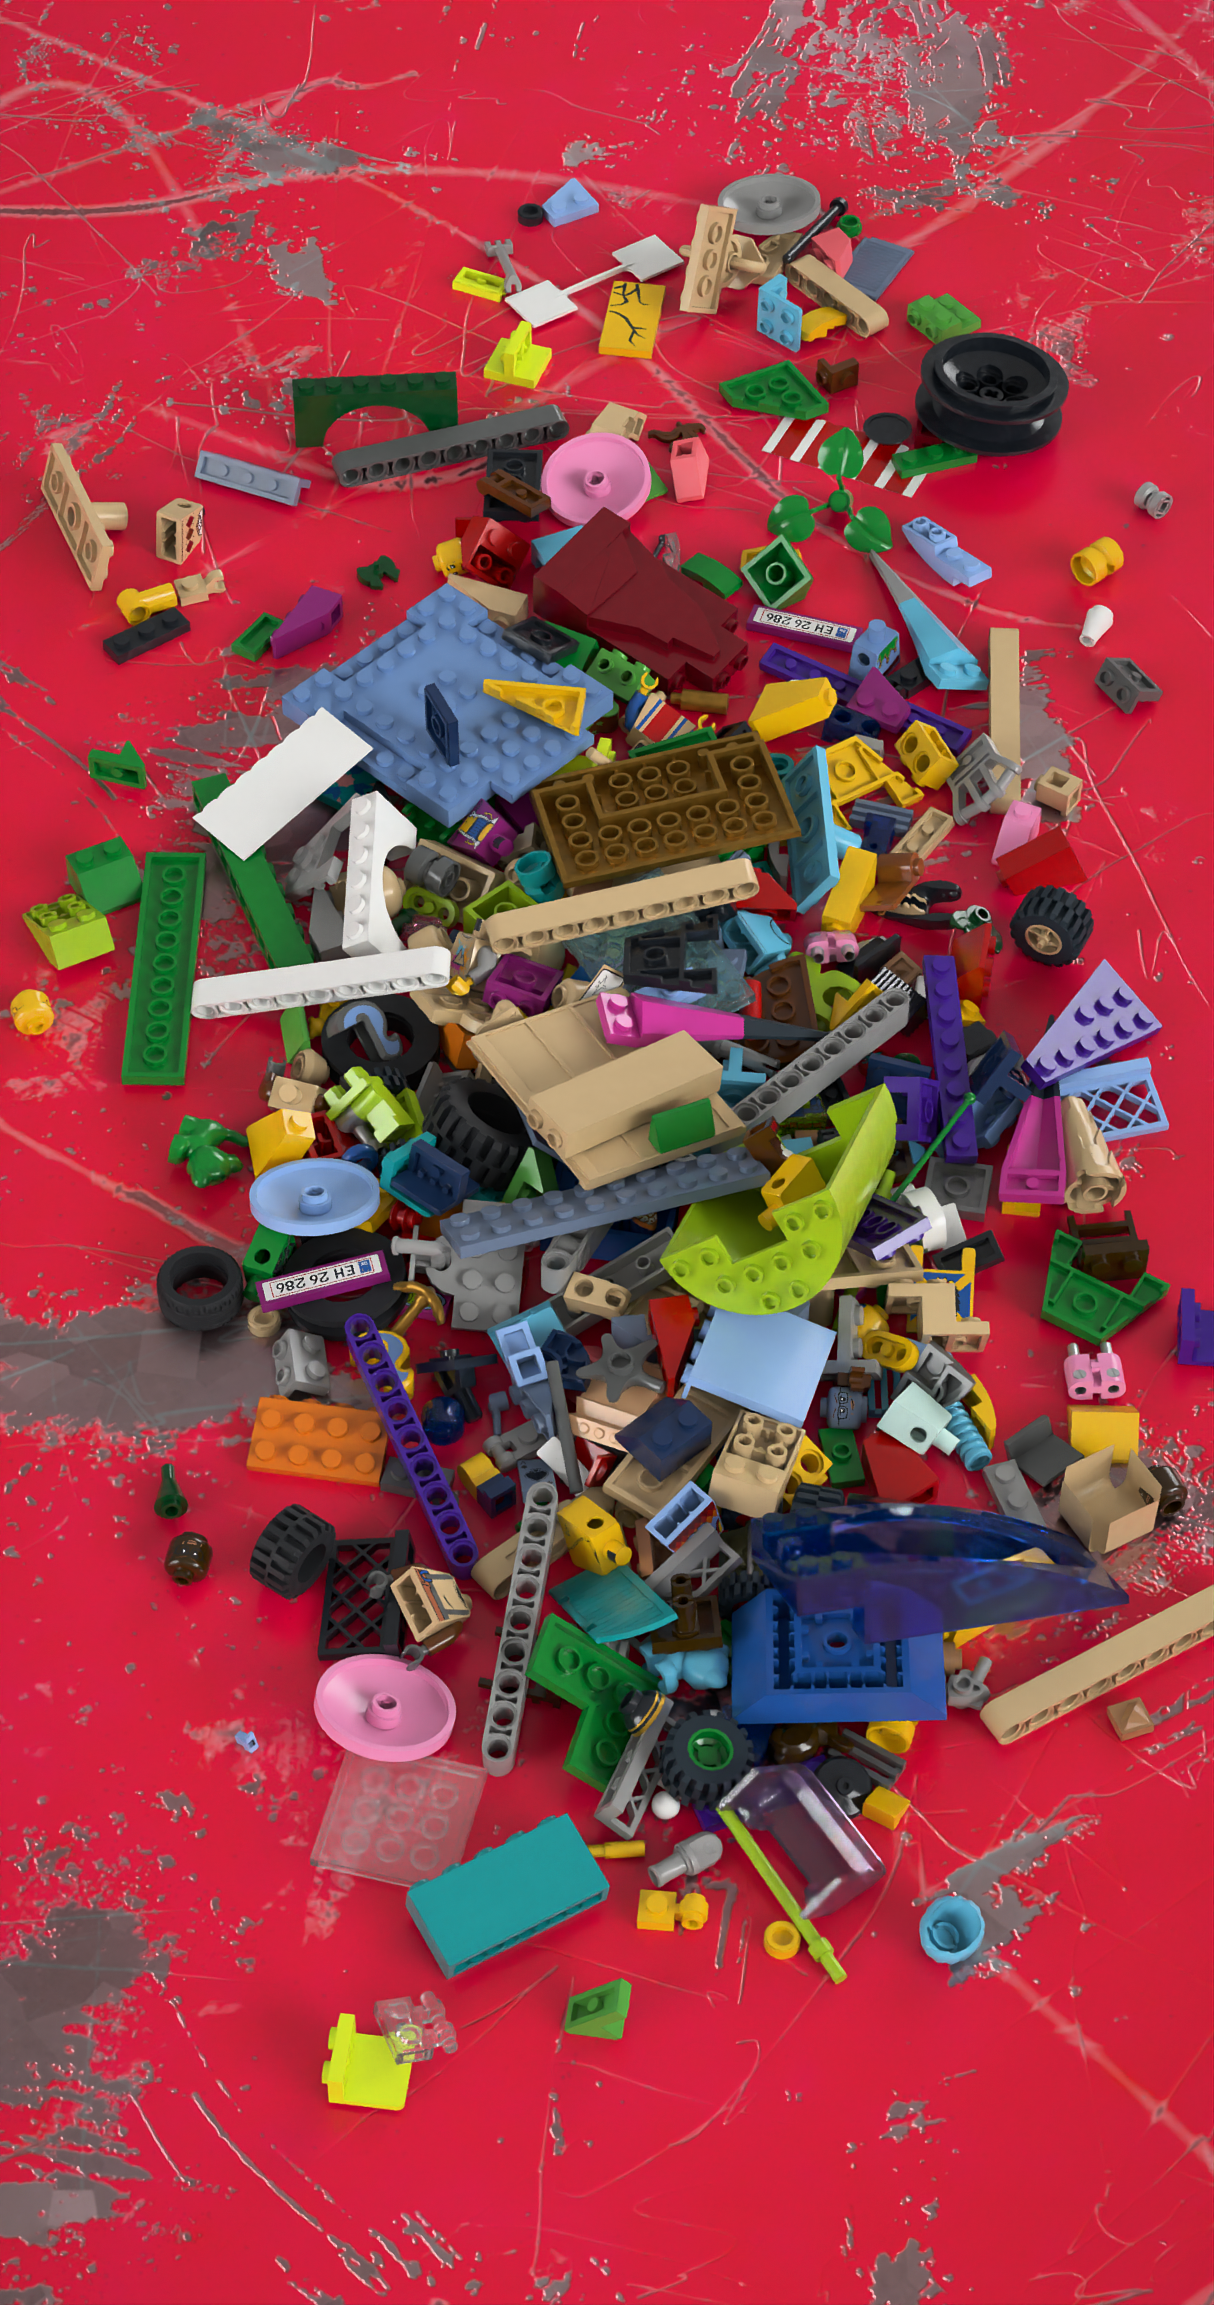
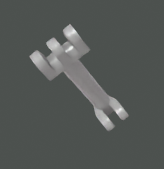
M505 239L504 244L500 240H495V245H491L490 241L484 242L487 256H497L506 275L504 280L505 293H511V285L515 284V291L521 292V281L508 254H513L511 239Z

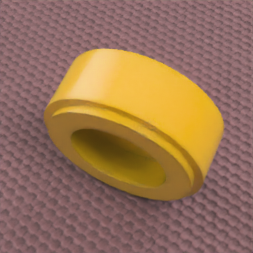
M776 1921L766 1928L764 1948L770 1956L776 1959H789L799 1951L801 1935L794 1924L788 1921Z

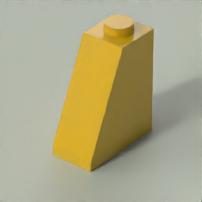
M827 677L766 684L748 723L752 731H758L761 740L764 739L765 742L829 718L837 702L836 691L832 688Z
M848 846L839 869L840 880L832 888L822 914L821 931L849 930L855 934L866 912H860L859 906L875 888L876 853Z
M281 1108L247 1127L246 1132L255 1180L271 1168L302 1159L315 1140L311 1113Z

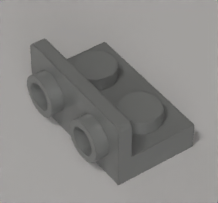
M1106 657L1094 679L1095 683L1126 714L1132 713L1138 701H1158L1163 693L1131 658Z

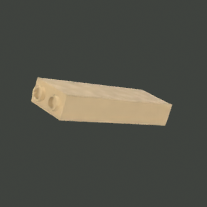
M682 1030L530 1096L528 1112L526 1114L527 1122L533 1130H536L547 1141L552 1149H555L564 1159H567L650 1122L652 1115L693 1103L720 1091L723 1066L685 1030Z

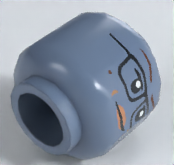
M832 1387L828 1391L827 1398L821 1397L820 1417L826 1418L829 1428L858 1430L861 1423H867L868 1396H863L861 1392H849L848 1387Z

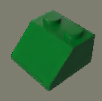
M121 836L65 856L68 881L74 891L103 915L141 902L143 882L134 857Z

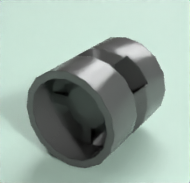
M420 845L412 851L406 862L404 878L419 887L425 886L427 891L444 898L454 889L459 879L461 866L460 863L444 855L439 858L438 852Z

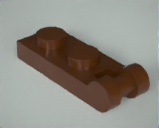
M502 469L495 470L490 474L489 478L483 477L476 483L477 489L482 495L490 494L530 518L551 507V497Z

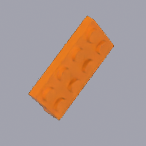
M275 1394L270 1395L269 1398L259 1397L246 1466L251 1471L380 1487L389 1436L375 1407L361 1410L355 1409L354 1406L346 1403H336L335 1406L322 1405L321 1402L314 1399H303L302 1402L291 1401L285 1396Z

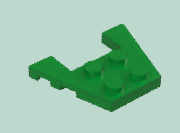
M1057 1229L1052 1244L1040 1318L1100 1346L1101 1343L1107 1341L1168 1294L1171 1284L1146 1272L1143 1273L1132 1293L1128 1295L1071 1267L1082 1249L1083 1241Z

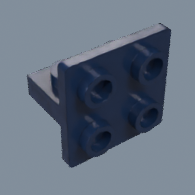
M422 1139L412 1143L408 1168L392 1178L391 1182L393 1187L438 1216L457 1206L464 1199H468L477 1193L480 1188L479 1183L469 1178V1169Z

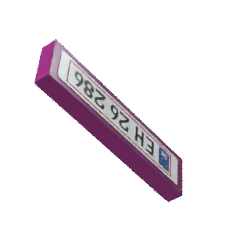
M754 604L746 624V630L852 653L855 641L863 634V628L757 604Z
M383 1250L258 1281L255 1284L262 1312L267 1313L388 1282L391 1279Z

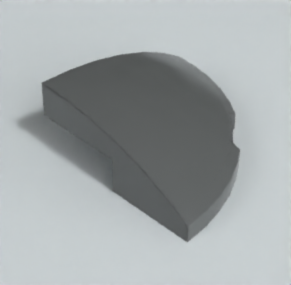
M933 1341L927 1344L912 1370L904 1373L890 1398L895 1400L914 1382L945 1408L964 1398L973 1389L976 1382L957 1360Z

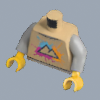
M477 918L472 934L459 932L453 944L449 983L445 987L454 996L466 995L470 988L484 992L488 978L500 961L501 955L494 953L491 949L485 928L486 920Z

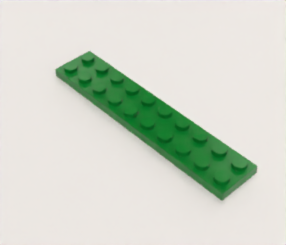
M146 852L121 1074L122 1085H185L192 1016L191 1002L196 975L207 864L206 853Z

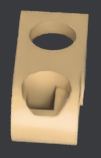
M574 1271L563 1298L568 1311L578 1314L584 1311L611 1320V1317H619L625 1314L632 1294L626 1288L610 1283V1281Z

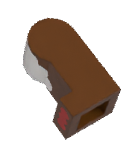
M774 1116L746 1131L742 1141L756 1161H760L770 1172V1177L775 1174L790 1155L794 1154L792 1151L784 1148L776 1136L780 1125Z

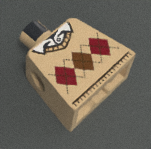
M176 498L157 511V558L179 565L185 561L202 538V518L205 515V509L201 504Z

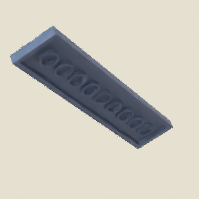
M733 1147L724 1153L715 1155L703 1154L694 1160L686 1162L675 1161L668 1163L665 1167L647 1169L589 1191L584 1190L578 1184L573 1189L548 1191L543 1196L531 1199L519 1198L510 1204L502 1206L490 1205L477 1212L468 1214L456 1213L451 1215L450 1218L439 1220L440 1230L460 1259L761 1187L771 1177L766 1167L760 1161H756L746 1147Z

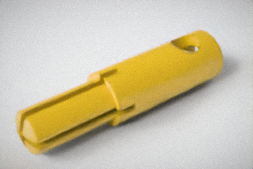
M644 1840L586 1845L593 1858L645 1857Z

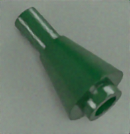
M164 1464L161 1467L162 1481L154 1510L162 1518H178L186 1513L188 1502L175 1478L174 1466L172 1464Z

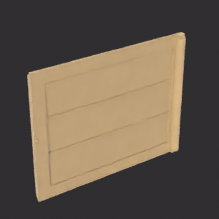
M622 987L604 992L630 996V993ZM598 995L473 1036L466 1043L525 1116L528 1112L530 1096L643 1048L606 1043L596 1005ZM715 1092L702 1098H709L711 1101L715 1125V1136L660 1154L648 1139L650 1121L567 1159H564L556 1150L555 1152L579 1179V1184L582 1188L589 1191L739 1137L746 1133L747 1126Z

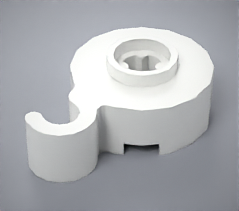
M910 1183L904 1192L901 1193L896 1203L927 1216L932 1229L923 1233L924 1237L921 1240L909 1244V1246H923V1254L945 1247L947 1241L946 1221L940 1204L929 1188L925 1186L915 1189L913 1184ZM899 1187L891 1189L890 1193L892 1196Z

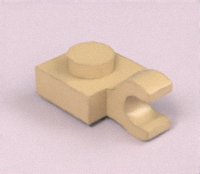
M219 569L213 570L204 579L201 574L174 580V587L181 606L209 600L208 594L224 592L226 588L223 581H221L224 580L222 571Z

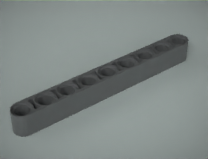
M550 404L342 451L333 457L331 464L341 485L344 487H355L488 456V449H521L560 440L568 434L570 427L561 409L557 405Z

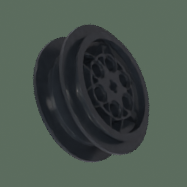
M998 333L964 334L937 343L925 354L921 364L922 383L916 392L915 409L922 424L933 435L954 447L983 456L1003 457L1022 455L1045 447L1059 433L1062 423L1061 407L1068 395L1069 382L1065 371L1052 356L1027 341Z

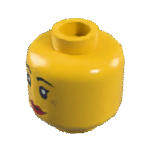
M454 538L439 543L436 546L437 555L432 556V560L437 572L442 571L447 578L450 573L459 576L469 572L462 567L461 538Z

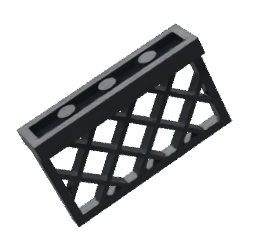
M409 1529L396 1530L395 1537L335 1540L328 1563L317 1653L319 1661L343 1660L363 1654H385L400 1657L406 1647L408 1623L390 1585L386 1586L382 1597H369L358 1607H355L349 1599L361 1589L369 1595L371 1588L365 1584L371 1572L381 1571L389 1575L390 1570L414 1564L416 1548ZM379 1549H390L389 1556L379 1564L370 1557ZM339 1551H354L358 1554L346 1565L338 1560ZM366 1561L373 1569L359 1579L352 1571ZM347 1576L354 1584L341 1594L335 1589V1585ZM378 1603L383 1608V1613L371 1621L364 1613ZM345 1605L351 1613L340 1622L335 1621L332 1618V1613L340 1606ZM359 1618L367 1626L355 1636H352L345 1628ZM372 1632H375L380 1637L379 1646L364 1647L360 1643ZM339 1633L348 1640L340 1648L328 1649L329 1641Z

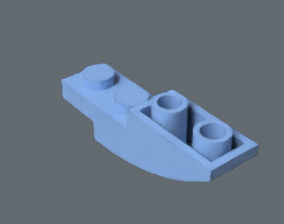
M917 517L913 521L902 525L903 533L917 553L939 576L952 586L963 583L968 587H972L992 577V568L958 547L957 536L927 517Z

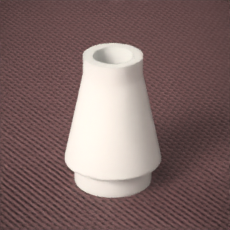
M1095 605L1087 611L1082 634L1079 637L1083 645L1093 647L1099 638L1112 626L1113 613L1109 608L1103 605Z

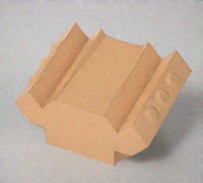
M646 1360L643 1365L644 1371L650 1376L663 1380L659 1364H653ZM592 1379L587 1391L582 1393L581 1396H577L576 1413H569L572 1434L629 1453L615 1439V1434L663 1398L667 1397L664 1390L660 1394L645 1387L632 1386L621 1394L618 1402L611 1403L607 1399V1383ZM679 1382L676 1393L680 1390L681 1382Z

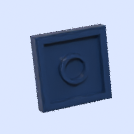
M436 684L426 685L424 688L426 731L447 765L450 767L460 764L458 720Z

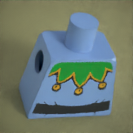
M880 619L871 620L867 630L853 645L848 675L863 681L871 668L875 667L884 677L887 676L900 662L899 633L887 627L885 622Z

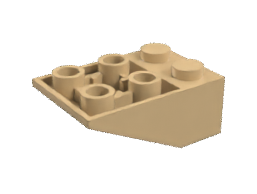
M741 1409L713 1470L708 1496L713 1499L716 1506L772 1523L782 1501L806 1430Z

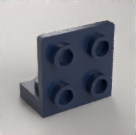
M872 1053L869 1058L866 1082L862 1092L883 1084L884 1076L924 1077L931 1079L933 1067ZM890 1093L897 1119L902 1118L904 1124H907L908 1097L903 1096L902 1093Z

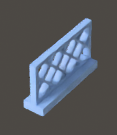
M1148 1057L1083 1069L1059 1081L1060 1100L1068 1096L1082 1097L1090 1101L1087 1107L1088 1111H1091L1093 1106L1097 1105L1110 1112L1105 1121L1093 1116L1106 1142L1165 1131L1169 1128L1167 1117L1150 1074L1152 1066ZM1145 1084L1148 1094L1145 1099H1142L1129 1091L1132 1086ZM1111 1091L1119 1095L1120 1098L1115 1105H1112L1099 1098L1102 1092ZM1124 1099L1140 1106L1135 1115L1119 1108ZM1146 1109L1156 1115L1158 1122L1147 1123L1139 1119V1116ZM1114 1114L1130 1122L1127 1128L1118 1129L1109 1124Z

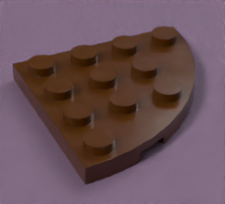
M805 954L774 962L768 965L769 969L753 978L748 976L744 979H754L761 983L762 1019L818 1030ZM739 1001L738 1003L721 1002L716 1009L739 1014ZM778 1039L729 1040L773 1059L780 1060L779 1069L766 1065L767 1068L774 1071L782 1070L817 1043L816 1041ZM723 1057L720 1059L715 1058L722 1066L723 1060H727ZM742 1066V1072L758 1073L752 1069Z

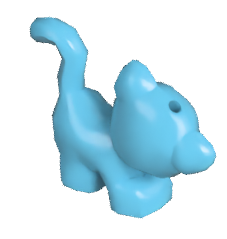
M651 1641L639 1646V1651L646 1660L642 1668L656 1677L661 1674L663 1680L659 1681L658 1688L664 1695L675 1692L679 1686L678 1680L684 1679L694 1690L722 1688L727 1685L730 1649L725 1644H723V1648H715L708 1651L694 1650L654 1655L652 1653Z

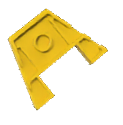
M857 736L850 737L826 748L834 824L851 831V826L838 807L882 786L885 787L897 807L906 808L922 800L924 794L917 787L915 789L904 781L905 777L898 771L893 772L882 762L883 758Z

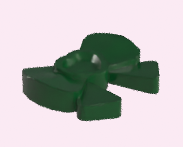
M381 555L378 561H375L368 567L357 568L359 582L365 586H370L374 590H383V583L380 579L383 578L384 574L394 582H398L400 570L396 569L395 563L385 555Z

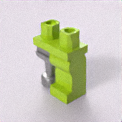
M361 1066L352 1067L344 1074V1079L351 1087L347 1093L341 1085H335L323 1095L330 1107L325 1114L330 1121H335L337 1129L341 1132L353 1133L362 1144L373 1146L378 1155H382L381 1151L384 1148L388 1149L386 1143L397 1142L415 1123L391 1092L383 1085L384 1082L379 1076H369ZM369 1122L371 1123V1125L373 1126V1128L376 1130V1131L373 1133L376 1138L373 1137L372 1133L370 1132L369 1128L367 1127V1124H368Z

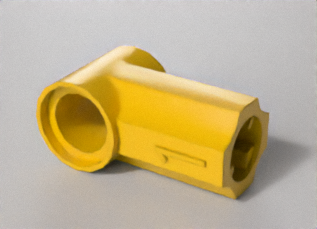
M171 583L142 592L133 588L126 589L119 594L116 601L127 621L134 626L149 619L153 613L178 605Z

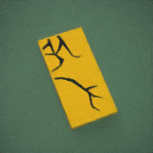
M614 281L599 343V354L651 359L666 294V286Z

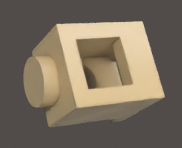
M1051 766L1035 782V800L1061 811L1060 816L1066 818L1080 801L1083 780Z

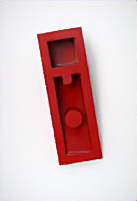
M688 1294L649 1300L648 1322L652 1338L657 1340L658 1343L655 1349L662 1379L666 1381V1396L673 1398L676 1394L694 1342V1327H699L700 1325L697 1307H691Z

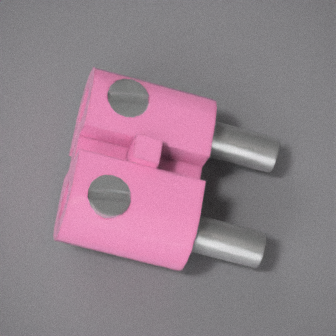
M849 930L812 932L805 937L803 943L806 955L812 957L818 964L834 962L836 960L837 962H848L854 960L859 954L856 937Z
M1110 1342L1100 1344L1101 1353H1097V1359L1090 1360L1089 1354H1080L1076 1343H1071L1067 1346L1069 1357L1064 1360L1063 1365L1068 1393L1071 1398L1088 1400L1093 1398V1393H1100L1101 1399L1118 1398L1125 1393L1126 1385L1121 1359L1112 1352Z

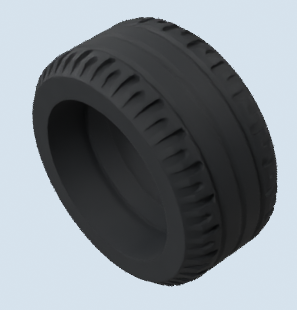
M192 1246L181 1249L164 1261L157 1275L156 1285L160 1309L165 1317L177 1327L198 1332L214 1330L230 1322L241 1309L244 1300L241 1269L231 1255L219 1248ZM197 1278H210L225 1285L220 1292L204 1299H191L176 1292L182 1284Z

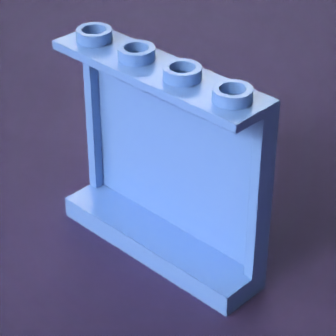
M711 1305L707 1316L713 1319L712 1321L705 1319L698 1338L704 1341L703 1343L696 1341L689 1358L695 1364L687 1363L680 1380L681 1383L686 1384L681 1398L686 1399L692 1385L780 1422L801 1428L837 1332L786 1311L768 1315H746L729 1312Z

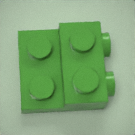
M948 293L936 299L926 295L908 304L907 322L935 344L954 336L970 334L981 328V319Z

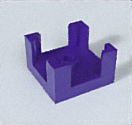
M884 1076V1083L890 1093H902L903 1096L908 1097L907 1124H896L895 1140L912 1141L918 1144H932L938 1136L940 1081L924 1077Z

